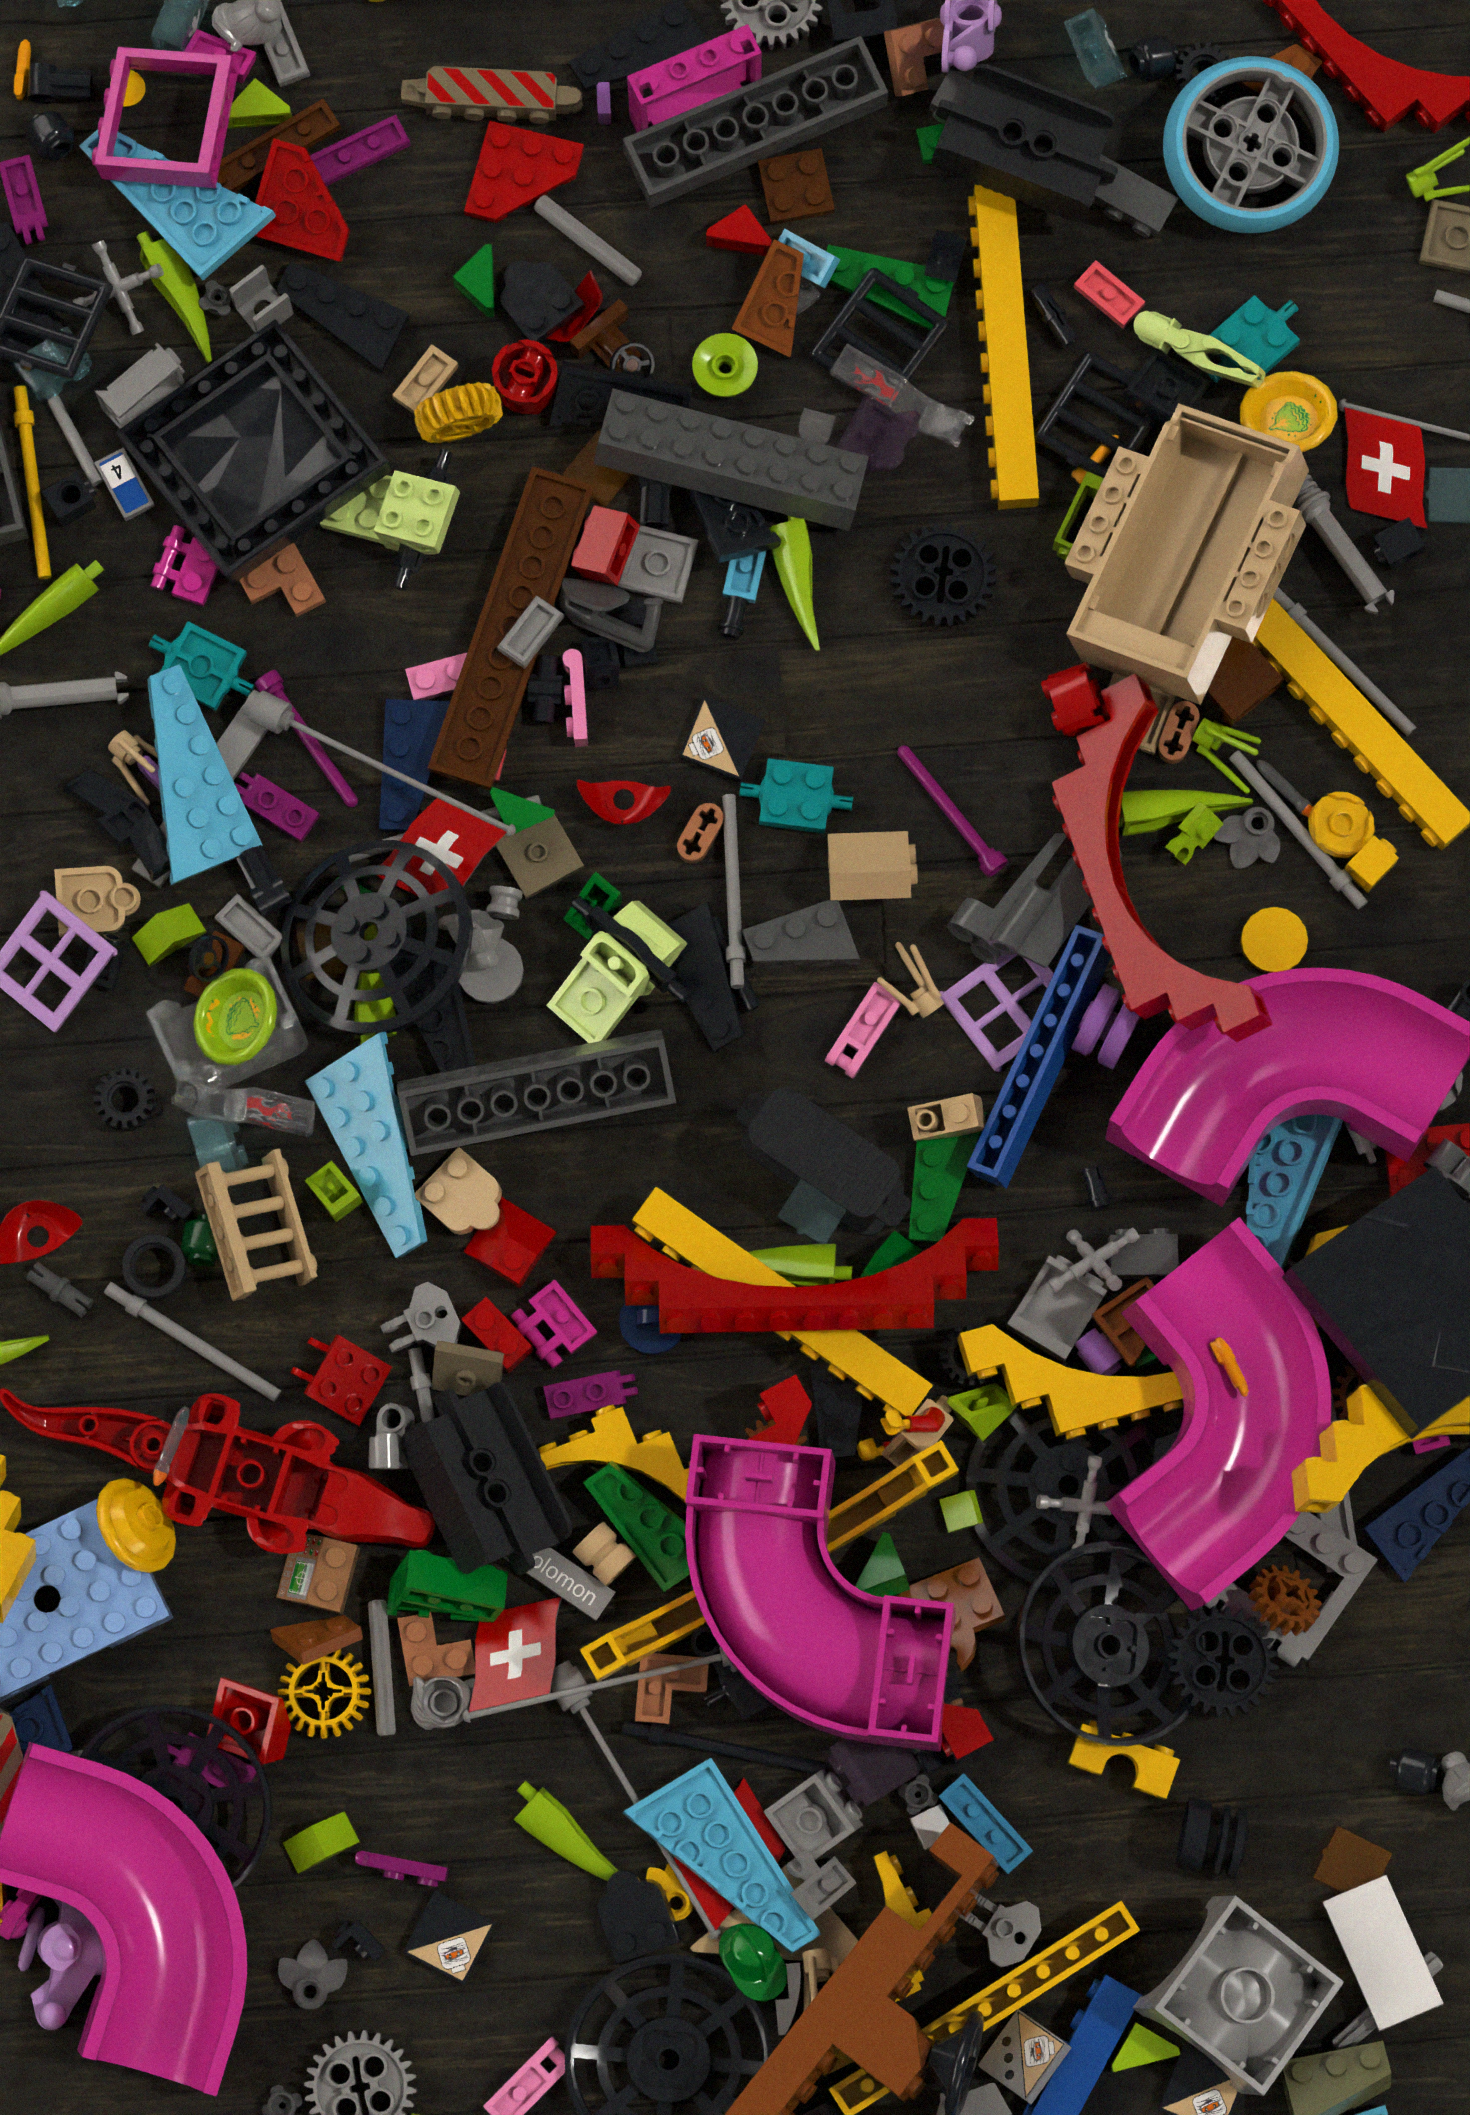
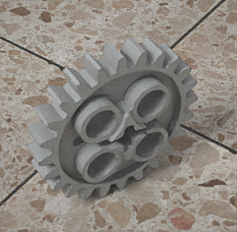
M720 0L725 2L721 5V13L728 14L725 17L726 25L735 24L733 28L735 30L748 24L758 46L760 47L763 41L768 42L769 50H773L774 43L778 41L781 47L786 49V40L789 38L795 44H798V33L808 37L809 28L807 25L817 27L818 19L814 15L820 16L823 14V7L819 4L824 3V0H756L758 3L755 6L747 7L741 3L743 0ZM789 8H791V9H797V11H796V12H792V11H790ZM774 14H780L786 19L781 23H774L769 18Z
M367 2030L362 2031L360 2040H356L353 2031L348 2032V2042L345 2043L339 2036H335L336 2047L334 2049L328 2044H324L323 2049L327 2055L325 2057L320 2055L313 2056L319 2064L318 2068H307V2071L315 2076L314 2081L304 2083V2086L313 2088L314 2092L306 2096L305 2100L315 2101L316 2106L309 2113L340 2115L338 2112L339 2102L344 2098H349L356 2104L355 2115H363L359 2092L352 2091V2086L357 2084L352 2059L357 2056L360 2063L361 2079L363 2083L369 2082L370 2089L364 2093L369 2115H406L403 2108L414 2107L415 2105L407 2099V2095L417 2092L416 2088L408 2086V2081L417 2077L416 2074H406L405 2071L412 2064V2061H400L399 2058L405 2050L402 2048L393 2052L391 2050L394 2043L393 2039H390L384 2045L380 2044L381 2033H377L371 2041L368 2038ZM373 2056L379 2057L384 2064L383 2072L377 2077L370 2076L365 2069L367 2060ZM339 2063L346 2065L350 2071L349 2079L343 2084L336 2083L331 2076L333 2067ZM378 2091L386 2092L391 2099L390 2106L386 2111H378L372 2105V2097Z

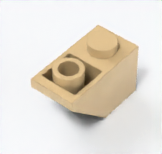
M973 1093L907 1107L914 1141L958 1137L983 1131L986 1125L982 1099Z

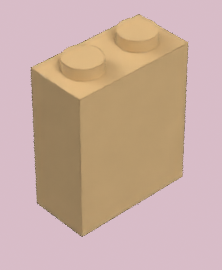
M908 831L828 834V868L831 901L911 898V884H917L918 878L915 844H909Z

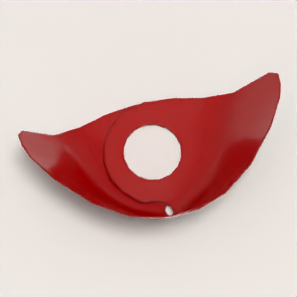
M591 269L575 289L576 294L584 302L586 309L547 339L561 342L570 341L583 330L589 322L588 320L597 311L596 309L602 304L603 294Z
M580 779L577 780L578 790L590 808L601 818L614 824H621L622 820L623 824H632L650 816L663 804L671 791L670 785L654 787L632 781L589 783ZM626 789L633 793L635 801L631 808L621 810L615 806L613 798L619 790Z
M33 1200L14 1207L0 1225V1264L23 1262L50 1253L66 1242L83 1223L82 1219L69 1208L51 1201ZM42 1226L48 1231L49 1239L44 1246L34 1247L28 1242V1232L33 1227Z

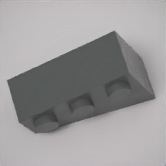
M830 899L742 930V938L753 969L796 968L800 966L859 967L860 958L839 900L831 901Z

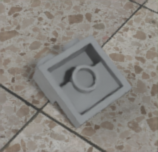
M824 1769L820 1770L763 1811L795 1858L806 1849L816 1860L863 1826L859 1820L862 1818L860 1808L855 1802L851 1800L847 1802L840 1793L842 1784L832 1772L827 1774Z

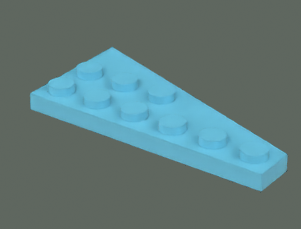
M98 129L79 145L91 161L93 148L98 147L99 143ZM119 132L117 133L113 157L171 161L165 158L163 154L155 150L151 151L138 144L135 140ZM110 180L202 281L276 217L273 210L265 206L261 207L250 201L249 198L222 187L218 182L216 188Z
M180 664L151 675L147 679L151 717L154 721L155 752H157L158 778L163 822H165L166 848L170 861L171 885L233 860L249 848L259 845L263 846Z
M380 1032L305 1082L395 1258H399L427 1242V1235L420 1201L415 1198L412 1180L415 1179L413 1166L409 1167L406 1149L409 1148L399 1097L395 1095L391 1077L394 1074L393 1064L388 1062L385 1044H388L386 1032Z
M1317 1114L1289 1119L1276 1126L1262 1139L1249 1162V1195L1246 1206L1247 1227L1283 1271L1343 1120Z
M712 1758L704 1761L623 1812L625 1816L755 1925L765 1930L773 1940L790 1954L821 1935L814 1921L811 1920L790 1894L794 1889Z

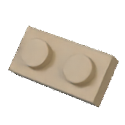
M431 344L393 393V399L414 414V410L419 403L424 402L428 397L434 396L435 393H439L459 367L458 362Z

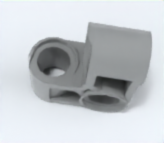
M389 1403L379 1410L376 1436L369 1437L370 1469H410V1465L401 1448V1439L404 1433L415 1426V1417L411 1409L406 1406ZM395 1411H399L401 1422L396 1428H392L390 1417Z

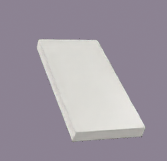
M1387 1875L1323 1901L1324 1908L1379 2032L1443 2005L1440 1994Z

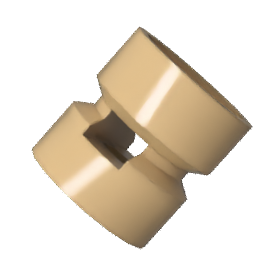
M602 1522L577 1545L572 1553L585 1566L593 1565V1574L605 1586H608L634 1561L637 1555L625 1543L617 1544L615 1542L617 1535Z

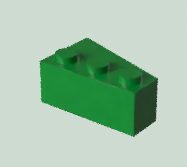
M410 1550L390 1578L386 1615L397 1616L398 1610L419 1611L418 1617L429 1618L430 1612L451 1613V1620L494 1623L505 1608L508 1572L498 1570L495 1566L487 1564L472 1573L465 1574L458 1569L452 1557L445 1558L432 1555V1553L426 1550Z

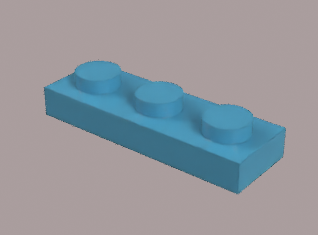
M964 1773L938 1796L981 1846L995 1856L999 1866L1006 1874L1010 1873L1033 1852L1029 1845Z

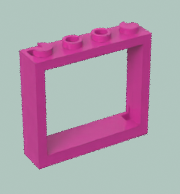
M749 25L742 26L627 76L629 116L636 132L648 128L650 123L653 126L739 89L744 82L752 83L761 79L762 52ZM650 87L653 95L644 98L643 90Z
M118 47L116 59H112L110 63V77L112 78L110 88H106L104 92V117H100L98 122L99 143L98 147H94L92 152V164L96 166L101 178L105 180L216 188L238 76V69L232 55ZM130 69L215 75L198 163L113 157Z

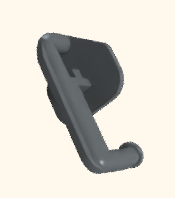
M564 578L562 580L558 598L559 605L565 615L575 625L638 652H647L653 648L663 599L650 598L644 600L646 614L643 628L640 629L605 614V611L628 603L630 595L625 590L599 581Z

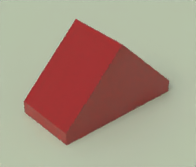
M746 204L708 228L706 233V246L766 256L772 244V240Z

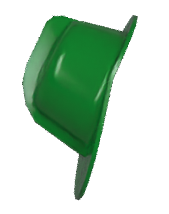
M745 1923L731 1926L723 1933L719 1941V1955L739 1990L754 2001L765 2002L775 1999L783 1991L787 1983V1968L771 1936L765 1930L753 1924Z

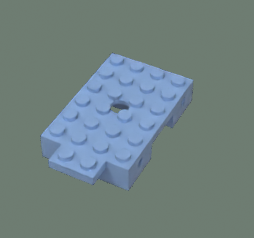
M98 1499L26 1533L27 1536L36 1540V1561L4 1622L0 1623V1702L50 1679L49 1675L104 1648H113L173 1619L153 1573L131 1569L118 1560L106 1545L98 1528L96 1515ZM43 1586H53L60 1593L61 1600L59 1606L52 1612H41L35 1606V1593Z

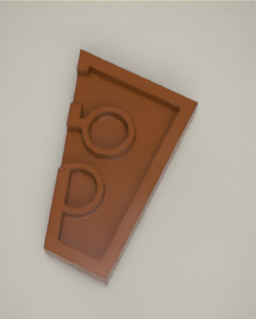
M775 239L773 240L732 327L733 330L788 357H791L804 253Z

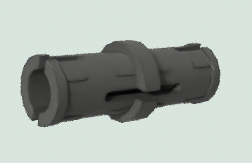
M37 1262L33 1266L35 1272L30 1270L26 1277L28 1281H31L50 1294L49 1298L55 1303L57 1301L61 1302L78 1314L80 1318L87 1313L85 1311L86 1308L90 1309L94 1302L92 1298L87 1297L71 1286L69 1279L66 1277L60 1278L43 1266L41 1262Z

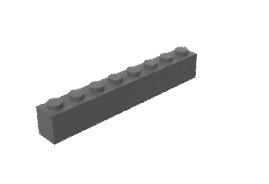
M951 69L929 107V111L933 112L932 116L943 124L946 123V120L935 115L940 100H947L961 106L971 80ZM1014 131L1003 132L1006 139L1010 141L1019 140V136ZM1038 142L1034 144L1038 152L1047 153L1050 151L1049 147L1044 143ZM1101 154L1099 160L1114 165L1118 168V172L1113 183L1099 182L1091 205L1094 203L1103 208V213L1112 220L1120 222L1122 219L1133 225L1132 230L1146 238H1149L1150 235L1156 238L1178 197Z

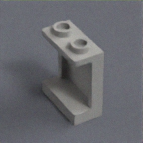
M1057 1255L1056 1259L1048 1256L1036 1279L1009 1320L1006 1329L1064 1363L1107 1290L1102 1287L1103 1281L1090 1273H1086L1085 1276L1082 1275L1078 1279L1074 1277L1055 1293L1048 1281L1054 1277L1062 1276L1070 1271L1069 1268L1074 1265L1066 1258Z

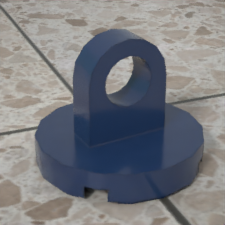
M624 1303L620 1310L619 1326L622 1336L630 1347L642 1354L658 1355L666 1353L674 1348L684 1335V1333H660L659 1305L625 1306Z

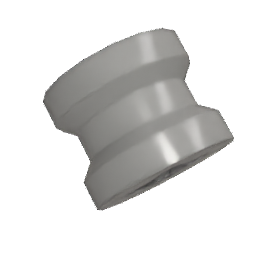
M491 886L489 894L492 899L491 904L487 906L486 913L489 916L501 919H519L520 911L517 905L522 899L523 891L507 886Z

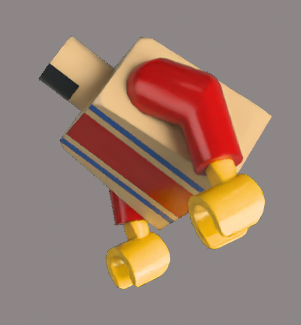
M939 1394L934 1401L927 1398L914 1414L906 1416L905 1420H902L897 1409L886 1412V1418H881L880 1421L888 1435L896 1434L892 1441L882 1442V1446L878 1448L873 1438L859 1442L856 1445V1449L860 1458L863 1461H870L883 1455L884 1459H888L898 1467L911 1457L937 1443L954 1421L953 1417L949 1415L952 1410L947 1404L948 1397Z

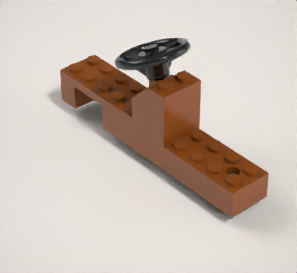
M950 1822L929 1851L938 1863L957 1876L959 1880L920 1931L889 1907L885 1906L739 2097L735 2099L722 2089L712 2103L721 2109L725 2115H795L792 2112L801 2101L805 2104L815 2093L817 2086L814 2083L822 2073L827 2076L839 2060L836 2054L840 2051L904 2103L909 2097L915 2100L924 2089L926 2083L923 2079L926 2076L928 2065L927 2074H931L946 2096L944 2104L945 2115H960L970 2089L978 2059L984 2026L983 2013L979 2010L972 2011L961 2029L941 2040L936 2039L934 2042L921 2031L917 2020L896 2004L895 2000L898 1998L902 2001L914 1986L911 1980L919 1970L924 1973L935 1959V1955L932 1954L940 1942L945 1945L956 1932L955 1922L961 1915L967 1917L978 1903L975 1897L982 1887L987 1890L995 1882L999 1875V1872L996 1871L999 1864L995 1856Z

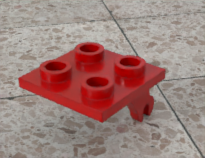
M336 1334L330 1346L310 1337L307 1344L327 1354L315 1376L296 1367H293L290 1373L309 1383L303 1394L360 1426L392 1366Z

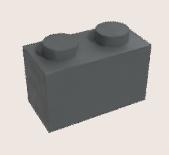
M1166 1228L1150 1229L1149 1234H1138L1139 1240L1126 1244L1118 1249L1119 1252L1108 1259L1112 1275L1118 1276L1119 1279H1143L1146 1276L1149 1279H1164L1179 1266L1178 1234H1170V1229ZM1129 1229L1115 1230L1116 1235H1110L1108 1243L1110 1241H1117Z

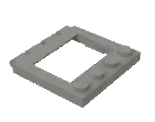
M1301 1512L1284 1536L1344 1578L1339 1583L1337 1589L1334 1592L1331 1591L1318 1610L1321 1613L1306 1633L1302 1631L1298 1636H1295L1290 1630L1285 1636L1279 1627H1276L1274 1631L1270 1630L1269 1621H1259L1262 1615L1260 1611H1252L1251 1607L1256 1602L1248 1599L1249 1594L1234 1583H1231L1210 1602L1205 1604L1210 1609L1216 1606L1219 1600L1222 1601L1224 1606L1220 1610L1219 1615H1222L1226 1606H1230L1231 1616H1235L1239 1610L1243 1609V1620L1246 1622L1255 1616L1256 1621L1253 1627L1258 1629L1266 1626L1267 1628L1261 1636L1263 1639H1274L1267 1646L1268 1650L1276 1640L1279 1641L1281 1645L1277 1649V1656L1294 1668L1301 1658L1306 1661L1309 1660L1378 1560L1310 1512Z

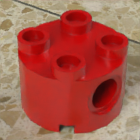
M518 340L517 343L504 346L494 359L492 367L493 382L497 393L500 395L502 405L513 412L533 415L541 413L544 408L550 405L555 398L559 378L556 361L547 347L537 341Z
M1088 662L1048 675L1047 680L1041 681L1047 700L1052 699L1055 711L1051 712L1053 724L1057 731L1062 730L1063 734L1069 737L1086 732L1107 721V718H1104L1105 715H1101V712L1103 713L1102 705L1105 704L1101 694L1102 690L1097 678L1090 680L1087 673L1093 672Z

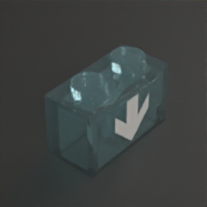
M165 0L151 33L154 49L184 52L196 29L199 28L209 4L208 0Z
M1094 8L1064 22L1085 78L1097 90L1126 76L1105 20Z

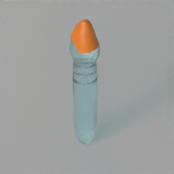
M187 1406L182 1407L176 1414L159 1461L154 1467L153 1482L155 1486L160 1485L170 1472V1464L176 1454L189 1420L190 1412Z

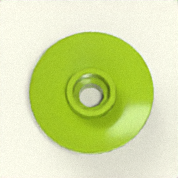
M720 333L708 337L698 346L693 356L692 369L697 383L707 393L717 397H733L743 393L752 385L758 371V360L753 347L744 338L731 333ZM727 364L731 367V371L725 374L720 372L719 367Z

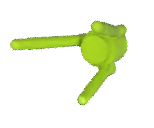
M1470 136L1424 166L1405 175L1415 199L1423 195L1427 202L1436 197L1470 191V185L1434 190L1433 188L1439 185L1434 172L1465 153L1463 148L1470 144Z
M1204 718L1192 738L1193 742L1199 744L1196 751L1206 756L1245 794H1248L1250 789L1210 750L1212 748L1217 751L1221 744L1226 742L1252 755H1257V749L1233 737L1255 744H1260L1261 739L1224 726L1215 720L1212 722Z

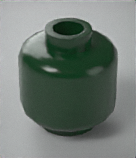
M200 1214L197 1216V1219L188 1221L185 1224L181 1250L184 1256L188 1258L189 1263L204 1267L215 1265V1261H219L220 1257L207 1214Z

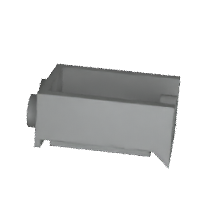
M156 343V350L153 351L151 349L106 387L108 391H95L102 410L119 429L185 383L182 376L185 371L180 366L181 360L169 347L164 350Z

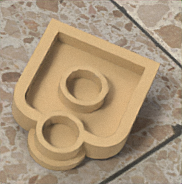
M96 866L54 869L56 900L99 935L104 933L112 934L119 931L125 922V916L132 915L140 906L141 898L139 891L133 885L123 883L121 874L113 867ZM58 919L59 937H63L69 927Z
M460 1147L415 1192V1198L420 1201V1204L455 1234H467L474 1228L477 1230L490 1229L498 1222L500 1217V1209L497 1204L501 1199L502 1190L499 1183Z

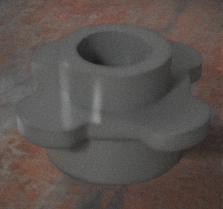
M215 280L208 281L205 284V295L199 300L200 307L212 314L228 315L231 311L232 300L229 289L233 286L224 287L218 285ZM220 296L221 299L215 300V297Z
M918 1775L915 1781L909 1784L903 1783L898 1788V1794L904 1797L907 1803V1812L911 1815H917L922 1808L935 1806L938 1802V1795L932 1792L929 1786V1778L926 1775ZM919 1791L921 1793V1797L916 1798L915 1792Z
M276 2085L271 2088V2097L268 2104L263 2106L262 2112L263 2115H294L297 2107L302 2105L303 2099L300 2094H291L285 2091L283 2086ZM281 2102H284L286 2104V2107L284 2109H281L279 2107V2104Z

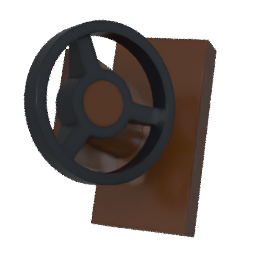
M620 299L570 340L571 351L579 360L593 350L611 371L635 375L639 372L641 366L649 365L648 371L644 378L649 379L654 372L655 362L651 351L640 343L630 342L618 329L620 325L629 319L628 308ZM634 346L641 347L647 353L649 359H641L642 354Z
M214 931L212 935L201 937L191 949L187 965L191 975L183 990L200 999L204 989L212 981L219 978L222 973L235 968L245 950V946L217 931Z

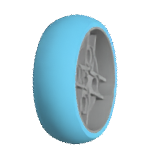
M1259 56L1237 57L1222 61L1205 69L1195 76L1179 93L1169 111L1164 128V161L1168 176L1178 196L1200 218L1214 226L1232 232H1269L1290 225L1302 218L1320 201L1327 191L1338 162V127L1332 108L1325 95L1300 70L1271 58ZM1240 82L1264 84L1258 97L1246 96L1236 98L1225 103L1220 108L1203 101L1214 91L1230 84ZM1290 99H1293L1299 105L1309 120L1314 134L1315 156L1300 149L1297 128L1291 116L1285 110ZM1268 109L1273 115V121L1270 123L1262 122L1258 118L1257 111ZM1219 123L1225 124L1229 128L1230 135L1225 138L1217 136L1214 132V125ZM1187 134L1202 141L1205 162L1210 172L1217 179L1211 192L1203 186L1192 169L1187 152ZM1249 139L1256 141L1254 146L1257 149L1254 148L1252 152L1246 150L1247 144L1245 142H1248ZM1277 152L1285 154L1288 158V165L1284 167L1277 166L1273 161V154ZM1232 167L1242 169L1245 179L1239 182L1234 181L1229 176V169ZM1282 182H1286L1299 189L1289 199L1265 208L1239 207L1244 193L1256 194L1266 192L1277 187Z

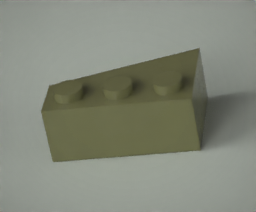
M1378 2041L1290 2059L1282 2069L1280 2076L1290 2115H1339L1350 2108H1356L1389 2089L1392 2073L1384 2042Z

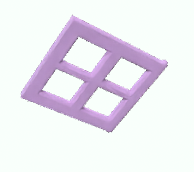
M40 891L38 900L0 950V988L53 1032H57L112 956H116L118 952L115 947L47 891ZM47 910L69 927L52 952L30 936V933ZM76 934L98 951L81 976L59 959ZM20 947H23L42 963V966L26 988H23L3 971ZM49 971H52L71 987V990L54 1012L32 995Z
M1017 954L1000 956L995 964L983 963L945 992L940 991L941 999L944 1001L946 1008L996 1072H1000L1004 1064L1017 1056L1032 1023L1018 1002L1042 984L1048 988L1053 977V972L1048 966L1043 968L1025 959L1037 977L1011 995L995 974V971L1015 958ZM984 981L1000 1004L974 1022L958 999ZM1007 1011L1023 1034L997 1052L980 1029Z

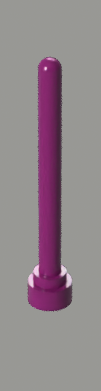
M276 669L264 674L255 682L254 685L259 692L264 690L292 704L283 692L285 689L282 685L284 680ZM292 705V712L295 713L294 720L307 726ZM292 727L348 807H355L358 803L357 796L317 739Z
M906 745L900 746L897 751L898 756L979 856L978 861L981 864L979 868L986 877L990 878L1007 865L1008 860L1001 851L996 852L994 848L990 849L911 749Z

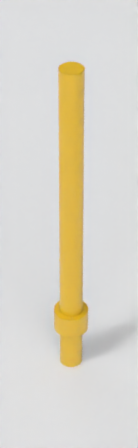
M16 386L13 388L16 412L13 415L15 427L19 428L37 572L39 579H48L52 576L32 426L35 425L33 411L29 410L27 387Z

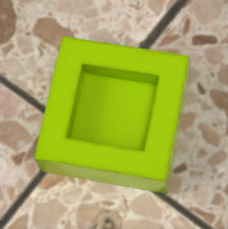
M969 1490L939 1500L948 1533L984 1523L975 1490Z

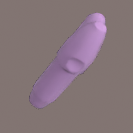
M42 1907L36 1908L28 1922L26 1936L19 1956L18 1967L20 1971L28 1970L33 1960L37 1940L44 1927L46 1912Z

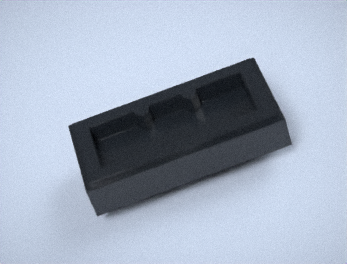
M646 599L629 600L628 603L619 606L620 620L642 629L646 614V605H644V600ZM656 639L653 648L647 652H638L623 645L625 668L658 665Z

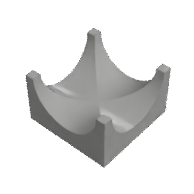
M1212 1896L1205 1906L1208 1910L1205 1924L1189 1951L1160 1985L1138 1999L1133 2009L1143 2017L1150 2018L1169 2028L1199 2049L1227 2074L1232 2081L1230 2086L1239 2093L1264 2096L1344 1981L1237 1896Z

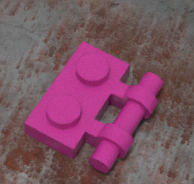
M174 525L170 536H166L162 545L165 549L160 562L155 563L152 571L154 577L150 586L162 591L166 580L175 583L172 590L174 597L204 607L218 568L194 537L191 544L184 543L182 539L186 530ZM177 553L186 556L180 572L171 568Z
M553 1280L528 1300L536 1310L534 1314L528 1317L520 1308L510 1316L518 1325L516 1329L535 1346L537 1356L541 1361L545 1359L552 1369L563 1361L555 1351L563 1344L572 1354L597 1334L596 1329L556 1280ZM542 1321H545L555 1334L548 1341L537 1329V1326Z

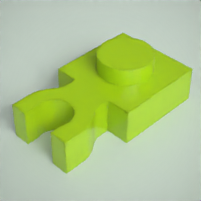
M1199 802L1178 826L1182 833L1170 840L1165 848L1173 853L1176 859L1186 865L1192 858L1195 848L1198 846L1203 849L1224 823L1207 806Z

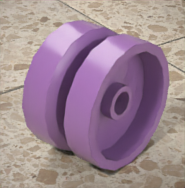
M1104 983L1095 1001L1090 1002L1078 1026L1080 1030L1071 1049L1084 1056H1088L1093 1052L1098 1040H1101L1104 1043L1097 1056L1098 1063L1114 1070L1140 1016L1135 1012L1131 1013L1125 1004H1123L1119 1013L1115 1012L1114 1009L1120 998V990Z

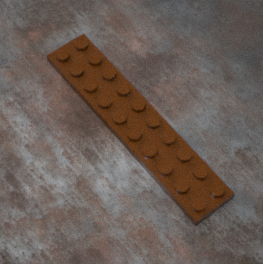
M532 466L427 767L429 772L489 791L491 786L493 787L528 686L529 678L539 654L538 651L524 669L499 652L498 645L536 595L555 607L562 580L565 578L595 491L594 485Z

